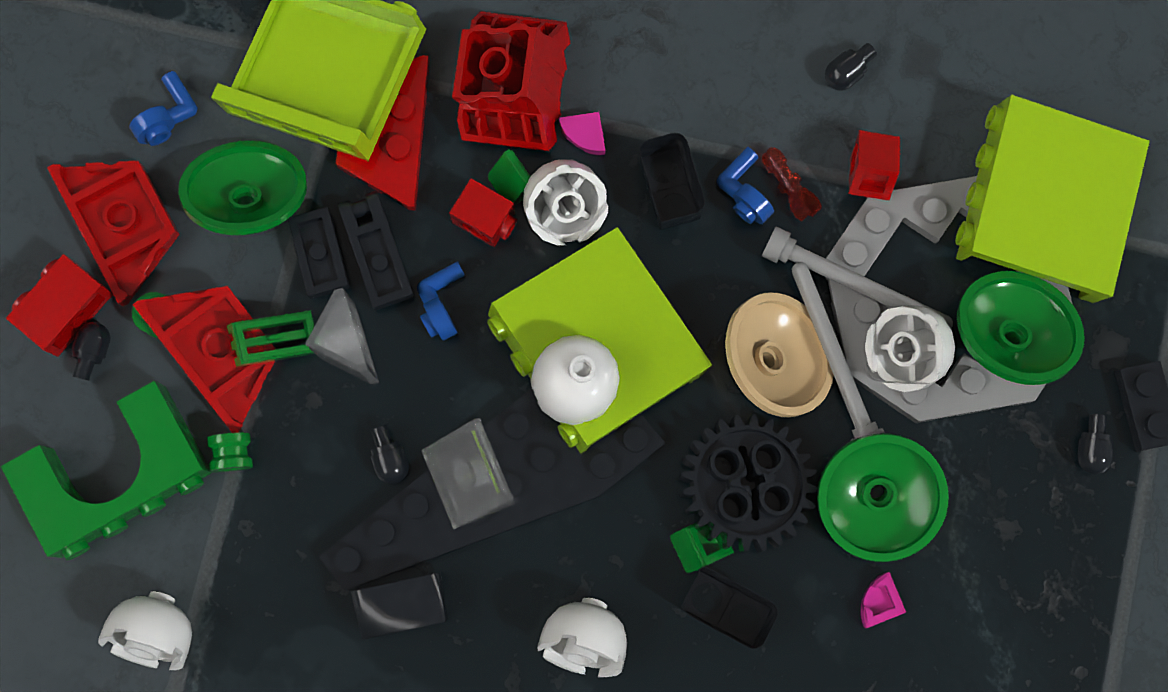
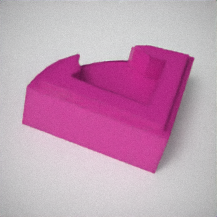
M599 112L559 118L561 131L567 140L588 154L605 155L606 150Z
M890 572L883 573L873 580L863 595L861 619L864 628H869L906 613Z

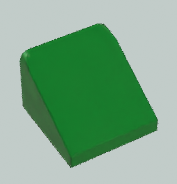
M508 149L489 172L488 180L496 192L512 201L514 206L523 201L524 189L531 176L515 153Z
M696 523L670 535L671 542L686 573L696 571L734 553L732 546L726 550L723 549L724 536L720 534L713 540L708 541L707 537L711 529L708 525L696 529L694 527Z

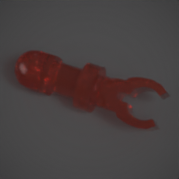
M770 147L762 155L761 161L767 171L773 173L779 181L777 187L780 192L788 194L790 208L794 216L800 221H803L808 215L813 217L822 208L819 199L814 193L801 186L802 178L797 172L792 173L786 164L788 160L778 148Z

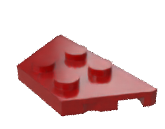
M426 55L413 59L369 161L337 151L336 157L338 169L354 178L361 179L369 187L381 194L384 193L400 202L403 207L416 211L430 65L429 56Z
M138 160L118 161L112 165L94 162L85 163V166L63 167L61 164L48 166L47 169L117 303L121 306L129 304L180 235L145 168Z
M228 286L138 300L132 305L229 430L232 433H238L275 361L236 367L234 359L237 358L236 350L232 351L231 342L233 337L232 334L228 333L227 325L233 322L252 320L253 318ZM261 329L243 332L245 339L265 336ZM272 344L247 348L248 354L276 350Z

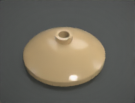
M763 293L748 299L736 309L727 327L725 348L731 374L743 394L763 411L780 417H796L808 413L819 406L830 390L833 372L806 306L785 294Z

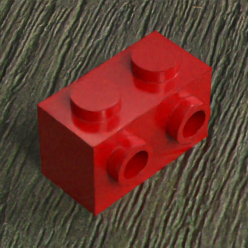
M65 254L46 265L41 272V279L30 291L22 293L14 301L12 312L6 317L11 324L42 350L57 357L75 339L78 329L90 322L113 296L112 291Z

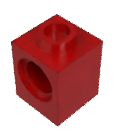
M859 130L850 157L848 194L889 201L900 173V137Z
M472 178L449 212L453 224L493 247L496 246L500 238L506 240L517 223V218L514 217V203Z

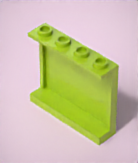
M271 0L232 86L228 87L217 83L211 98L228 114L369 161L426 32V28L418 17L416 9L401 1H395L394 4L381 0Z
M1010 95L998 105H994L986 118L985 128L989 132L986 143L981 146L976 157L975 166L979 168L976 182L970 186L966 196L965 204L969 206L966 221L962 222L956 235L955 242L956 245H959L956 259L962 261L970 256H974L1080 291L1079 299L1091 303L1113 297L1150 141L1015 95Z
M618 227L492 302L488 313L490 319L487 320L490 330L500 342L506 341L513 352L511 360L523 377L528 375L531 379L534 364L547 346L562 337L582 335L596 339L607 347L615 358L620 380L616 398L606 412L600 417L583 422L582 424L570 425L560 422L558 430L567 445L571 448L576 446L581 454L590 445L678 388L701 377L712 366L710 360Z

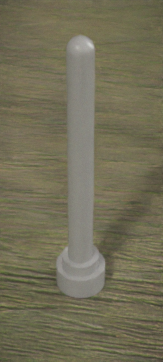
M777 226L762 254V257L775 263L778 260L785 263L787 260L794 263L803 262L808 266L809 270L890 308L906 305L930 308L795 245L797 240L790 238L791 233ZM932 309L944 318V320L951 329L953 326L952 319L949 316Z
M803 262L794 264L792 267L793 277L855 426V429L852 430L854 439H851V441L870 434L885 433L883 428L878 429L876 421L871 423L808 266Z

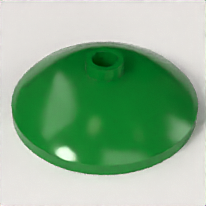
M237 141L214 147L195 158L185 169L179 182V198L182 208L194 223L215 233L236 236L261 233L283 223L299 209L307 191L306 175L300 161L286 149L262 141Z
M1000 271L985 275L969 286L958 306L957 327L966 349L985 369L1005 380L1024 385H1041L1056 381L1065 376L1075 366L1083 352L1085 336L1083 324L1077 310L1061 291L1038 277L1015 271Z
M890 433L862 436L838 450L829 460L821 475L817 495L821 520L832 539L850 554L875 562L900 560L923 549L940 530L947 513L949 500L944 472L932 454L917 442L907 437ZM875 485H883V495L878 498L871 497V489Z

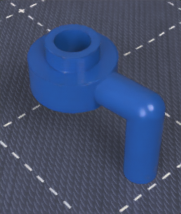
M175 71L168 72L161 80L177 105L169 109L163 106L149 108L137 115L129 125L130 130L140 144L156 146L170 138L171 130L175 124L193 117L197 113V105Z
M749 147L718 176L717 185L735 200L736 204L733 209L745 222L751 224L755 221L763 224L774 213L772 205L753 186L747 183L742 185L737 181L759 159L758 155Z
M458 261L421 280L417 284V291L426 310V313L420 315V318L430 336L434 337L439 334L443 341L458 332L436 291L465 276Z

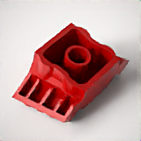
M480 11L471 20L470 29H462L452 98L459 103L457 122L463 141L550 151L557 142L554 123L561 116L560 95L562 80L567 70L564 50L571 44L567 22Z

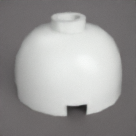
M555 160L542 165L531 175L524 189L523 206L531 228L542 240L555 245H566L564 242L578 240L580 243L589 239L601 228L608 214L605 185L588 166L575 160Z
M906 305L887 309L880 314L882 316L879 317L876 324L870 326L865 343L867 362L872 372H878L880 377L886 381L883 384L890 389L909 392L927 388L945 376L953 363L955 343L952 330L944 318L930 308Z
M574 335L562 337L544 349L534 364L531 386L538 400L537 403L544 413L555 421L577 425L598 418L606 412L616 398L620 377L617 362L607 347L596 339Z
M153 591L150 592L149 597L136 596L116 606L103 626L98 644L103 647L109 641L113 644L110 653L133 663L157 668L159 665L158 660L172 662L169 670H179L183 668L189 652L192 638L191 623L185 613L174 605L175 599L173 597Z
M583 598L582 602L568 603L559 607L547 619L537 649L538 651L545 649L543 658L566 670L585 675V667L599 668L598 677H612L622 672L626 657L627 639L623 624L616 615L607 610V605L604 602L594 598Z

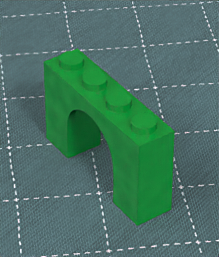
M152 381L116 402L138 442L141 461L139 472L131 487L114 500L94 504L83 498L73 486L53 448L38 445L0 466L47 557H64L67 561L84 554L90 549L89 542L102 535L104 539L121 533L128 528L126 521L139 514L142 517H147L158 512L166 506L165 499L178 492L183 496L197 490L204 484L202 478L212 473L209 472V465L166 386Z

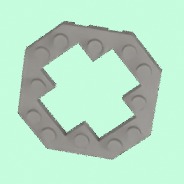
M977 176L893 190L889 201L868 197L826 259L865 276L901 222L936 244L958 212L967 218L969 206L965 204L966 196L970 186L976 182ZM826 278L832 299L831 307L837 336L840 337L842 351L855 383L914 423L1031 403L1037 399L1046 385H1024L1005 380L991 373L964 353L959 357L941 386L933 383L927 388L909 392L890 389L883 384L886 381L880 377L878 372L873 373L869 367L865 343L870 326L876 324L879 317L882 316L880 314L891 308ZM1042 279L1061 291L1072 303L1068 287Z

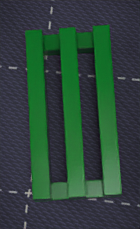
M311 310L233 322L227 325L228 333L232 334L233 337L231 342L232 351L236 350L237 358L234 359L236 367L315 354L320 351ZM301 322L304 325L302 330L247 339L244 338L243 334L245 331ZM305 338H307L308 342L306 345L252 354L247 352V348Z

